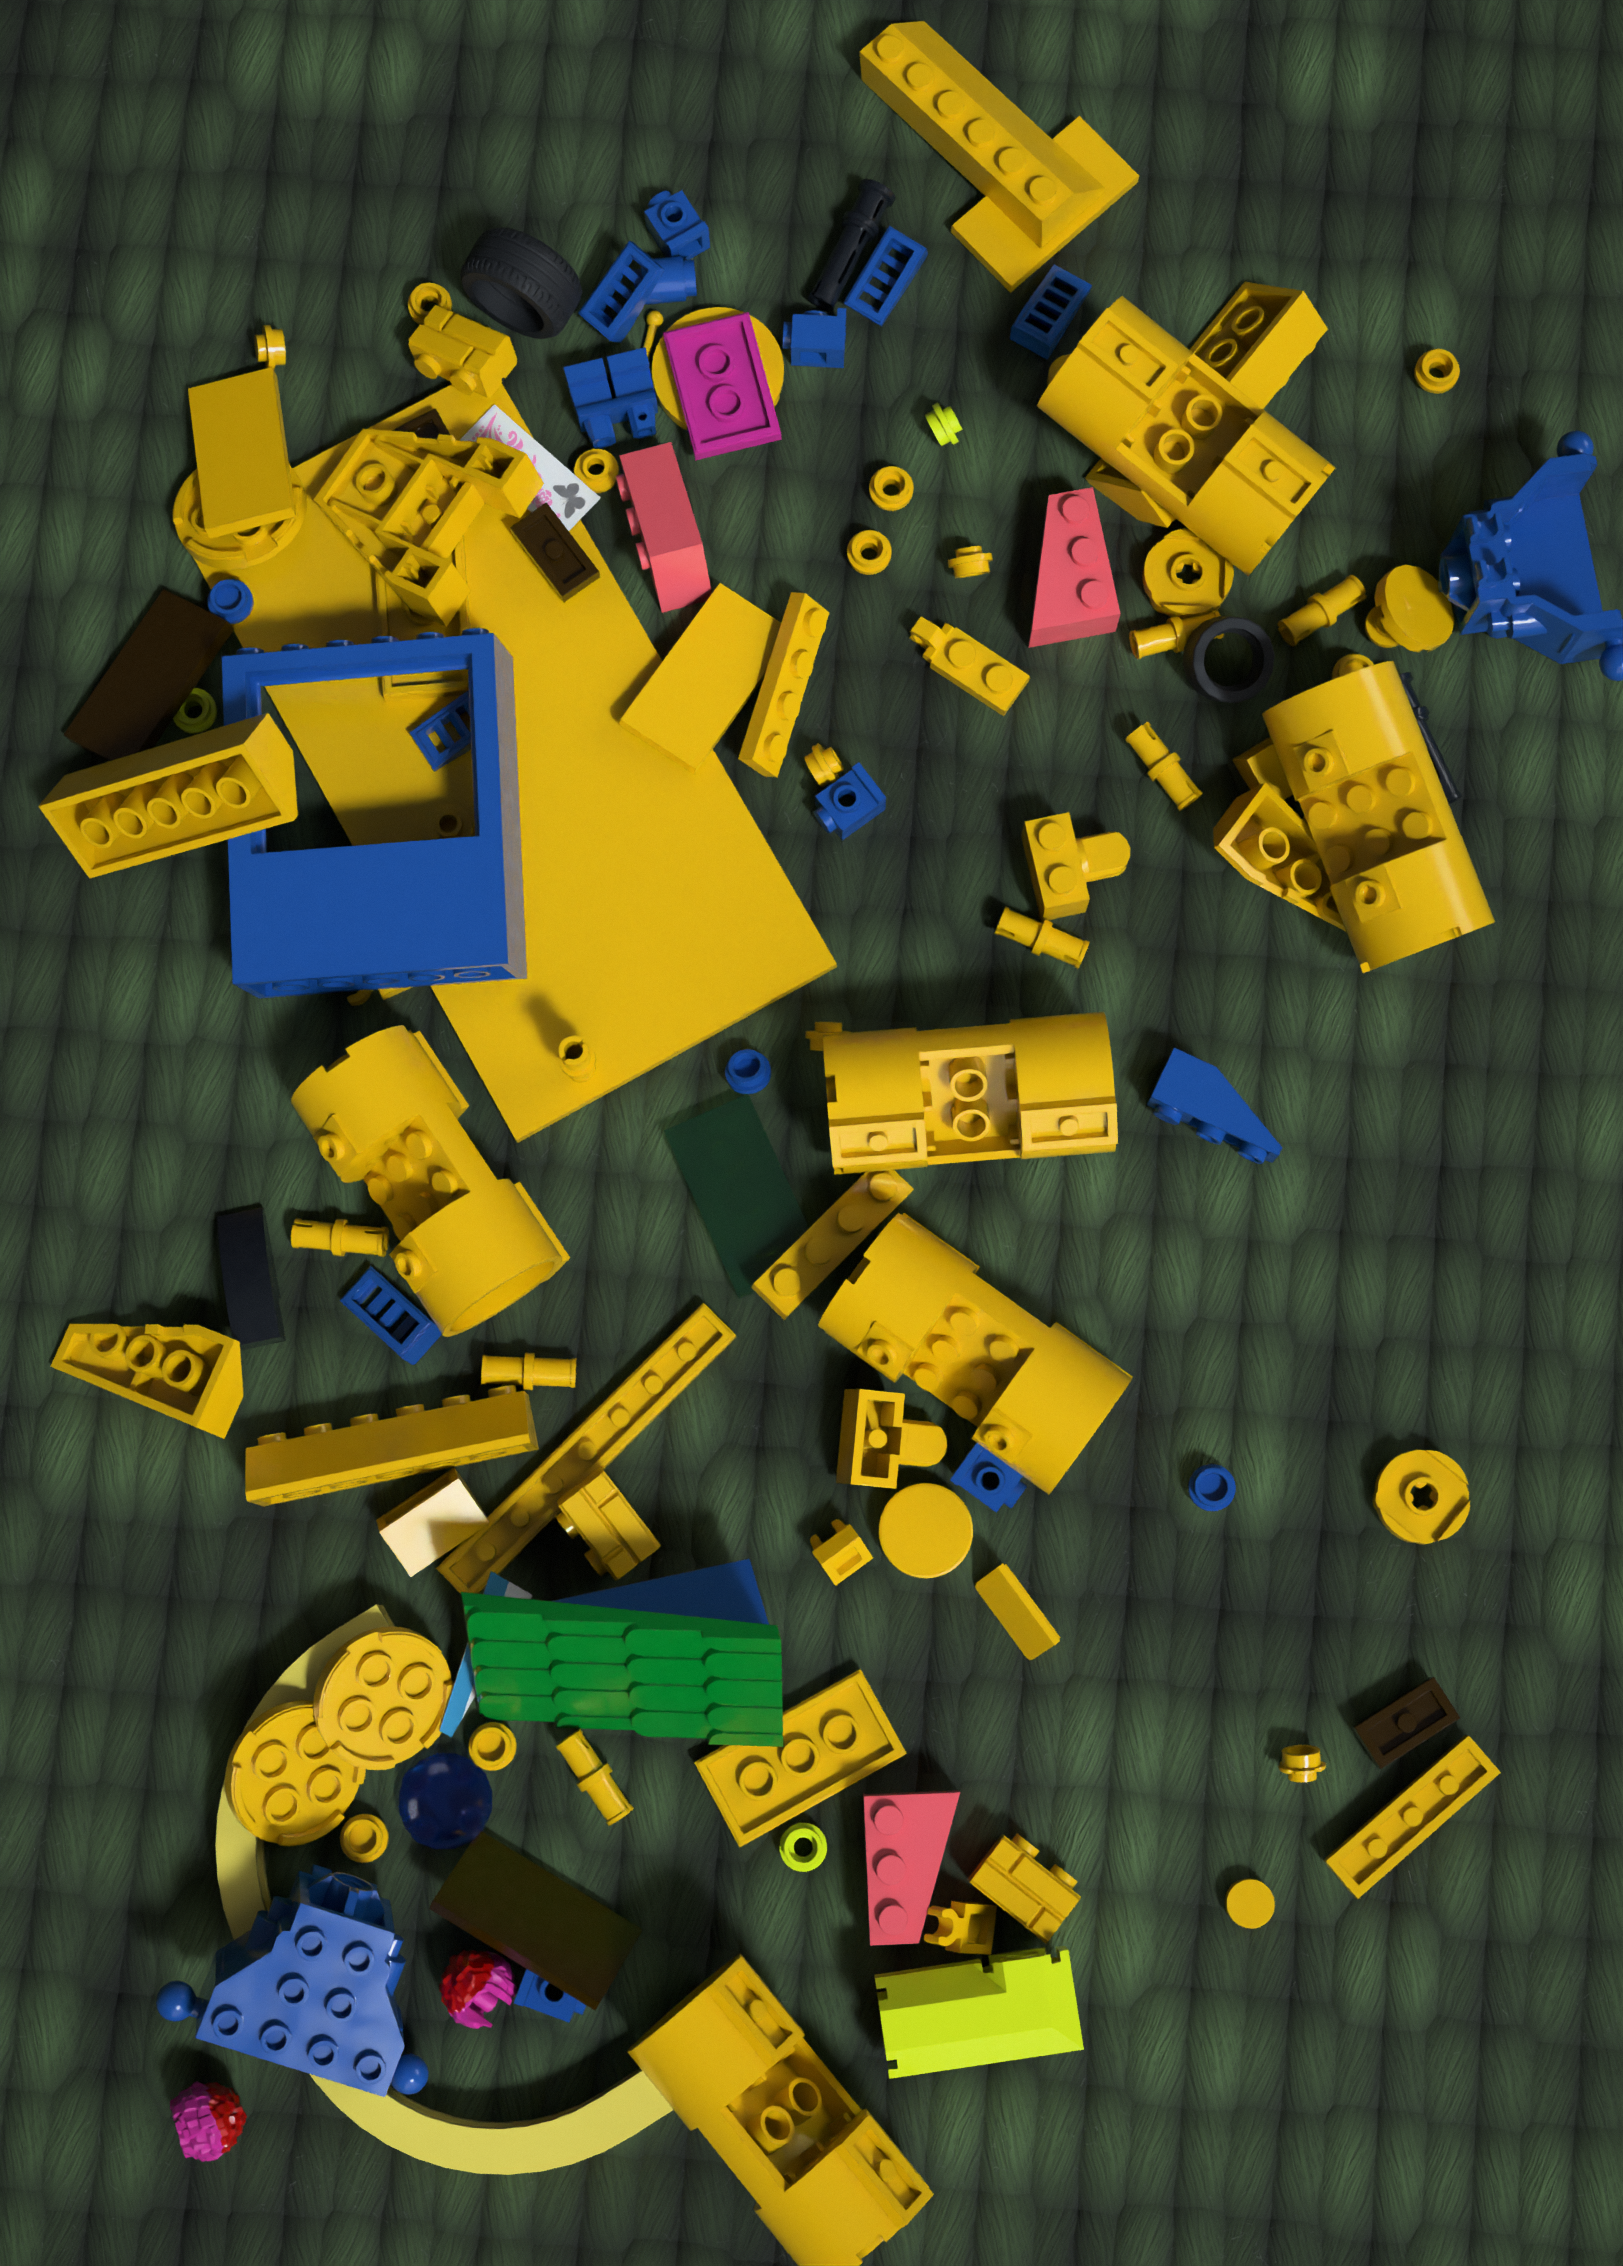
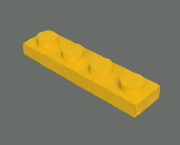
M791 592L738 757L739 760L765 777L778 778L830 613L806 593Z
M895 1170L865 1172L753 1283L751 1288L785 1320L912 1193L914 1188Z
M1464 1735L1323 1861L1354 1898L1359 1899L1501 1772L1469 1735Z

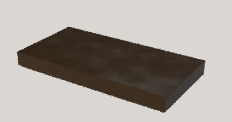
M163 589L63 736L71 743L106 762L153 748L234 628L228 621Z
M481 1830L478 1831L429 1908L595 2011L643 1931L640 1927Z

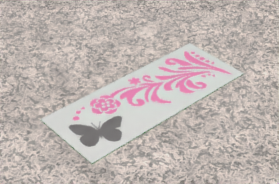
M495 404L459 440L476 442L477 437L492 438L526 453L544 482L527 509L533 512L547 502L568 531L601 499L600 496Z

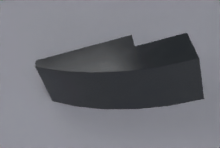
M261 1207L217 1217L220 1260L232 1339L240 1342V1351L286 1341L278 1299L281 1298L264 1208Z

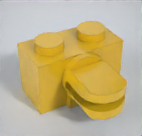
M1069 812L1024 821L1021 838L1041 922L1044 919L1052 920L1085 913L1090 900L1086 883L1119 876L1126 869L1130 858V846L1127 839L1119 832L1110 831L1075 839Z
M845 1389L836 1483L896 1489L899 1464L927 1467L940 1462L947 1448L945 1433L935 1423L903 1419L905 1394Z

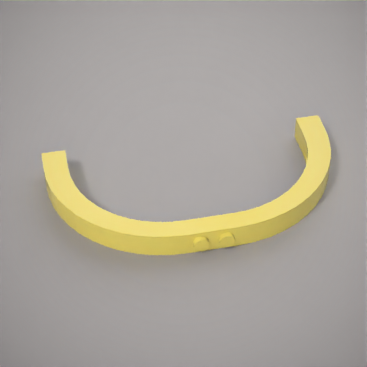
M376 1604L331 1632L303 1653L284 1671L264 1695L245 1728L259 1715L277 1705L298 1700L314 1701L318 1679L329 1659L342 1645L365 1631L379 1627L395 1626L384 1606ZM224 1779L217 1813L215 1843L217 1878L223 1909L233 1939L235 1940L251 1930L258 1911H269L272 1900L265 1872L264 1840L245 1829L233 1815L227 1801ZM640 2068L577 2106L536 2119L512 2122H486L454 2117L421 2105L407 2098L391 2086H389L386 2096L382 2097L310 2074L315 2083L342 2112L359 2127L385 2144L422 2161L444 2168L477 2174L512 2175L542 2172L571 2165L607 2151L673 2111L672 2107Z

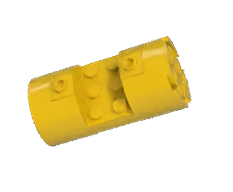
M1121 296L1109 308H1106L1082 337L1037 404L1039 409L1106 463H1109L1247 576L1252 573L1336 468L1124 296Z
M1394 661L1378 663L1320 684L1271 707L1262 714L1295 801H1299L1331 882L1330 891L1362 973L1495 923Z
M1104 1012L1010 1019L1007 1024L917 1031L916 1027L823 1035L827 1107L834 1175L922 1168L935 1164L1008 1158L1032 1159L1116 1151V1144H1118L1117 1103L1111 1046Z
M399 1025L371 1034L347 1047L345 1050L348 1054L337 1059L327 1070L321 1065L295 1090L291 1098V1104L319 1146L323 1158L330 1163L341 1181L351 1183L363 1179L368 1186L371 1198L381 1206L393 1224V1230L401 1242L389 1255L394 1261L398 1273L406 1279L444 1337L462 1333L503 1311L540 1283L550 1279L570 1259V1256L520 1182L513 1184L510 1179L497 1180L459 1123L458 1118L469 1107V1104L420 1031L412 1033L411 1030L407 1031L404 1025Z
M898 1213L864 1253V1258L854 1269L848 1280L846 1279L822 1315L818 1326L826 1334L894 1383L904 1373L915 1381L920 1388L930 1392L952 1408L960 1417L973 1423L978 1429L971 1438L1049 1495L1111 1411L1133 1376L1056 1322L1049 1328L978 1277L976 1272L980 1266L906 1213H903V1215Z
M740 1953L675 2005L642 2035L627 2052L690 2131L696 2128L700 2130L757 2203L753 2210L798 2266H859L863 2263V2257L873 2251L883 2240L887 2242L898 2230L906 2226L934 2194L867 2109H860L803 2038L805 2034L802 2028Z

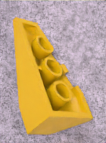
M1266 782L1238 796L1213 828L1214 848L1245 879L1346 931L1329 888L1332 886L1308 824Z
M69 1324L50 1366L223 1439L227 1435L244 1396L240 1342L200 1325L163 1327L159 1324H145L144 1327L120 1326L118 1324Z

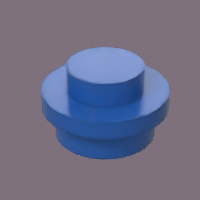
M222 580L211 589L208 595L210 612L228 621L230 624L242 622L250 615L253 609V595L247 585L239 580Z
M744 1049L736 1052L730 1058L725 1068V1076L728 1085L734 1091L741 1094H754L764 1089L769 1083L771 1067L764 1055L755 1050Z
M1207 1464L1199 1467L1193 1472L1188 1482V1493L1192 1502L1205 1511L1212 1512L1224 1509L1231 1503L1236 1491L1235 1481L1231 1473L1226 1468L1216 1464Z

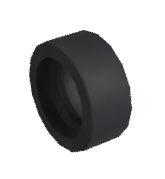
M1218 616L1204 621L1191 633L1184 647L1183 667L1188 682L1198 694L1212 701L1239 703L1253 698L1266 686L1273 672L1275 654L1270 638L1260 625L1247 618ZM1226 632L1237 633L1244 637L1250 644L1253 654L1252 668L1247 677L1239 684L1233 686H1221L1213 682L1207 675L1204 667L1205 650L1210 641L1217 635Z

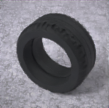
M499 227L483 232L461 268L460 278L463 288L475 305L506 328L531 338L546 339L557 336L565 328L582 295L581 284L576 272L560 254L535 237L511 228Z

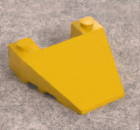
M362 429L318 492L314 501L411 611L447 627L471 592L453 563L447 560L484 504L520 519L544 482L526 453L492 438L477 437L476 442L456 440L453 435L439 434L437 439L419 438L415 432Z

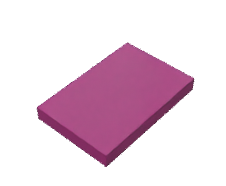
M749 312L663 332L695 461L782 440Z

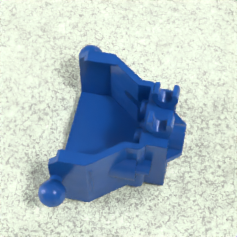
M1573 430L1565 433L1558 441V457L1549 458L1515 496L1485 500L1483 510L1469 511L1468 515L1462 516L1447 546L1440 555L1438 589L1439 592L1447 597L1448 601L1454 604L1460 635L1487 632L1492 638L1508 637L1509 639H1515L1559 664L1600 659L1599 667L1602 674L1610 680L1622 681L1623 619L1621 611L1618 609L1602 610L1579 495L1597 467L1596 456L1592 455L1594 446L1590 436L1583 431Z
M312 1864L310 1874L298 1871L289 1898L275 1896L269 1911L261 1910L257 1912L250 1931L216 1951L200 1997H196L193 1988L183 1981H171L165 1984L157 1994V2010L166 2020L177 2022L189 2016L196 2018V2039L382 2097L386 2096L390 2083L398 2092L409 2095L419 2092L428 2080V2067L421 2057L414 2054L401 2056L405 2047L401 2009L398 2007L394 1991L406 1959L399 1954L404 1939L395 1934L391 1902L379 1896L377 1884L367 1882L350 1874L340 1872L332 1874V1870Z

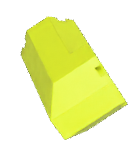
M1066 1946L1055 1947L1057 1957H1051V1954L1046 1955L1045 1947L997 1953L988 1956L990 1966L982 1967L980 1959L977 1958L969 1961L875 1974L876 1989L886 1988L884 1992H877L887 2061L897 2060L887 2063L889 2079L1084 2050L1068 1948Z

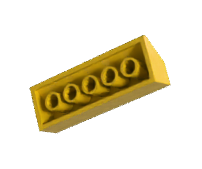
M925 21L890 24L859 51L861 80L983 195L987 196L1040 248L1044 247L1105 193V188Z
M1244 282L1190 350L1264 409L1278 390L1286 385L1289 377L1304 358L1314 350L1316 343L1328 328L1304 291ZM1100 459L1085 477L1091 486L1139 521L1168 528L1177 519L1103 459Z
M265 713L64 775L38 807L90 879L294 821L298 816L293 750L270 714Z
M509 1385L488 1390L489 1398L471 1401L470 1395H459L443 1399L442 1408L428 1411L424 1410V1404H417L396 1409L397 1417L379 1420L378 1414H368L351 1418V1426L333 1430L332 1424L326 1423L304 1428L305 1436L286 1439L285 1433L257 1438L258 1446L246 1448V1500L260 1506H269L539 1450L529 1395L525 1391L517 1392L515 1385Z

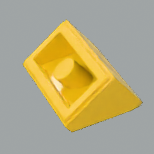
M1002 1563L976 1583L975 1588L1027 1659H1035L1060 1642L1059 1638L1061 1637L1007 1564L1004 1565Z

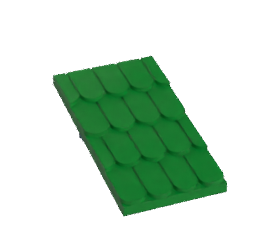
M750 1559L555 1601L461 1592L479 1713L489 1719L555 1722L556 1728L635 1730L636 1733L646 1737L706 1738L708 1745L783 1747L781 1637L777 1625H770Z

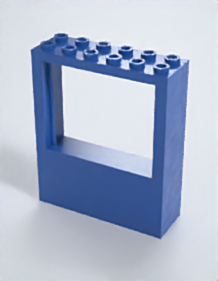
M471 628L463 630L462 636L444 637L442 633L425 632L416 635V640L399 641L397 637L378 636L372 638L370 644L354 645L352 641L333 640L327 642L326 647L309 649V646L304 644H287L281 647V651L264 653V650L260 648H241L236 651L237 655L222 656L224 726L262 715L261 686L468 669L475 836L268 853L266 850V829L228 839L233 985L257 998L354 992L359 990L527 979L513 657L496 635L489 633L487 629Z

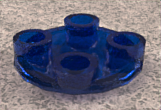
M437 1753L419 1761L404 1774L399 1791V1813L405 1829L416 1842L434 1849H455L472 1842L474 1837L485 1828L492 1812L493 1791L486 1773L473 1760L456 1753Z

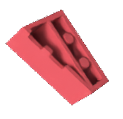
M668 442L619 455L623 474L616 475L615 477L622 502L628 500L631 502L632 508L625 509L632 536L640 534L642 542L635 543L642 570L648 568L650 570L661 612L664 613L707 601L712 594L703 543L672 443Z
M1093 487L1049 495L1044 520L1028 648L1116 632L1121 614Z
M958 1790L863 1794L870 1946L919 1944L960 1795Z

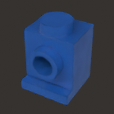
M682 190L674 195L669 191H663L649 201V209L644 211L646 228L665 257L683 256V260H690L710 248L709 228L705 221L702 222ZM681 217V219L678 222H673Z
M838 308L837 316H828L825 312L817 310L806 311L803 314H793L792 322H784L783 349H791V366L844 368L846 308Z
M860 762L852 767L851 771L815 796V806L817 809L813 813L819 824L828 834L835 831L843 841L886 809V796ZM849 794L856 801L852 806L845 807L838 800Z
M978 1443L975 1444L950 1479L955 1485L964 1488L996 1513L1003 1503L1011 1509L1027 1487V1485L1020 1481L1023 1477L1021 1474ZM986 1472L996 1473L1000 1480L999 1485L995 1488L987 1487L983 1482V1474Z
M526 1969L514 2004L522 2007L526 2006L568 2023L572 2020L574 2012L580 2015L584 2014L587 2005L565 1992L562 1998L558 2000L551 1999L546 1993V1987L549 1982Z

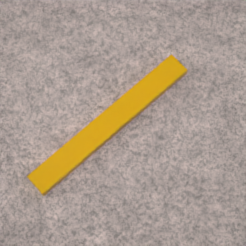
M703 1303L487 1517L490 1524L463 1541L436 1569L460 1594L461 1592L480 1594L486 1587L490 1572L492 1571L499 1575L562 1512L556 1501L598 1468L602 1467L605 1469L737 1337L736 1334Z

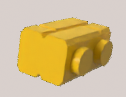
M437 305L425 317L424 324H420L409 338L408 345L418 371L430 379H436L437 376L449 380L457 390L466 395L476 392L491 398L502 384V379H506L517 364V356L508 335Z
M602 1467L595 1470L556 1501L562 1510L556 1516V1519L571 1539H574L579 1534L591 1548L584 1555L600 1576L609 1572L616 1581L661 1546Z
M1018 1833L1012 1840L1002 1834L969 1876L968 1881L1044 1943H1047L1080 1900L1081 1896L1072 1890L1078 1881L1057 1864H1054L1050 1871L1034 1859L1040 1851Z

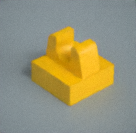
M838 1519L831 1522L837 1534L823 1543L816 1534L810 1538V1543L814 1550L812 1551L813 1555L835 1586L873 1559L850 1524L846 1526Z

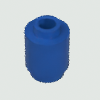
M683 256L652 258L665 270L645 305L687 301L686 297L697 296L694 260H683ZM642 266L641 269H633L642 279L647 274V271Z

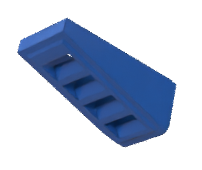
M889 226L845 299L844 305L882 327L928 255L927 248ZM892 248L910 258L906 265L888 255ZM882 263H885L901 274L896 280L879 270V267ZM873 277L892 288L889 295L869 284ZM866 292L883 302L880 310L859 299L862 293Z
M629 241L578 314L609 341L621 343L635 323L665 269L633 241ZM632 260H635L647 271L643 279L629 267ZM624 275L638 286L634 292L620 282ZM615 290L628 300L624 306L612 297ZM607 305L618 314L614 320L604 312Z
M1054 264L1013 323L1010 339L1048 360L1089 294L1092 285ZM1056 280L1077 291L1072 297L1054 287L1053 285ZM1050 294L1068 305L1064 309L1047 300L1046 296ZM1042 307L1059 318L1055 321L1040 313L1038 309ZM1033 319L1050 328V331L1046 333L1030 324Z
M469 690L410 732V736L434 772L471 750V731L469 732L460 718V715L465 712L470 717ZM449 722L452 723L461 737L455 743L444 727ZM434 731L446 747L440 754L428 737Z
M372 1266L364 1272L340 1299V1302L411 1365L416 1364L442 1335L432 1319ZM377 1286L383 1289L365 1310L360 1306ZM391 1299L395 1300L396 1302L377 1321L375 1317ZM407 1311L409 1316L391 1334L389 1329Z

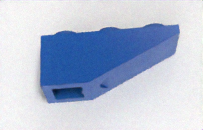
M1173 1048L1147 1103V1106L1155 1109L1153 1114L1157 1118L1173 1125H1179L1180 1121L1193 1126L1197 1128L1195 1132L1197 1136L1213 1144L1220 1145L1223 1140L1239 1148L1238 1154L1251 1162L1263 1164L1266 1160L1273 1163L1279 1156L1282 1146L1218 1068L1179 1049Z

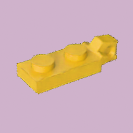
M920 617L910 631V639L926 649L922 657L930 663L932 670L1000 715L1004 716L1029 682L1030 676L957 627L954 628L945 623L942 629H940L937 625Z

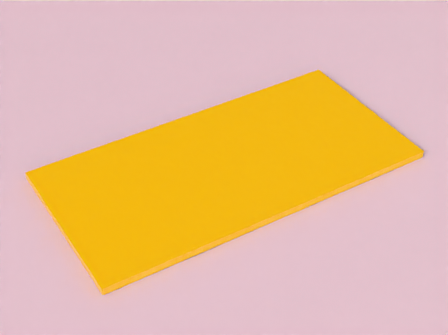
M451 384L368 428L392 431L436 408L450 435H453L456 440H460L495 404L533 438L503 384L500 385L491 398L473 392L471 395L463 394ZM359 433L292 468L300 478L305 489L307 510L298 534L280 553L263 563L243 569L214 568L194 558L210 589L218 582L226 579L239 580L250 589L254 599L250 615L242 622L231 624L243 648H260L265 653L281 651V647L287 644H304L309 646V649L326 647L327 642L333 640L352 641L354 645L370 644L372 638L379 636L375 569L314 501V498ZM484 504L464 534L467 584L471 590L468 595L470 627L487 629L489 633H494L513 657L527 979L431 986L512 1135L516 1142L519 1143L837 968V963L714 750L710 752L694 775L619 725L620 719L662 663V660L581 519L569 532L599 570L600 578L566 602H563L511 533L510 527L532 512L526 509L519 519ZM382 676L265 686L353 846L431 840L427 832V820L431 812L443 804H456L463 807L472 820L473 830L471 836H475L471 750L434 772L410 736L412 730L459 696L385 702ZM465 712L460 715V718L470 732V717ZM451 722L444 725L454 743L461 739ZM435 731L428 735L439 754L446 749ZM446 819L441 825V830L445 832L455 830L457 821ZM568 1036H580L595 1052V1074L587 1082L579 1083L573 1081L572 1077L566 1075L559 1065V1044Z

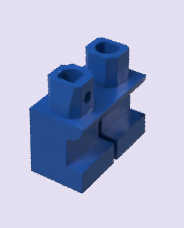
M645 347L607 356L609 375L615 399H612L602 358L563 367L566 384L581 432L586 431L594 449L608 447L616 443L612 424L628 420L633 438L640 439L656 434L655 414L658 413L657 399Z

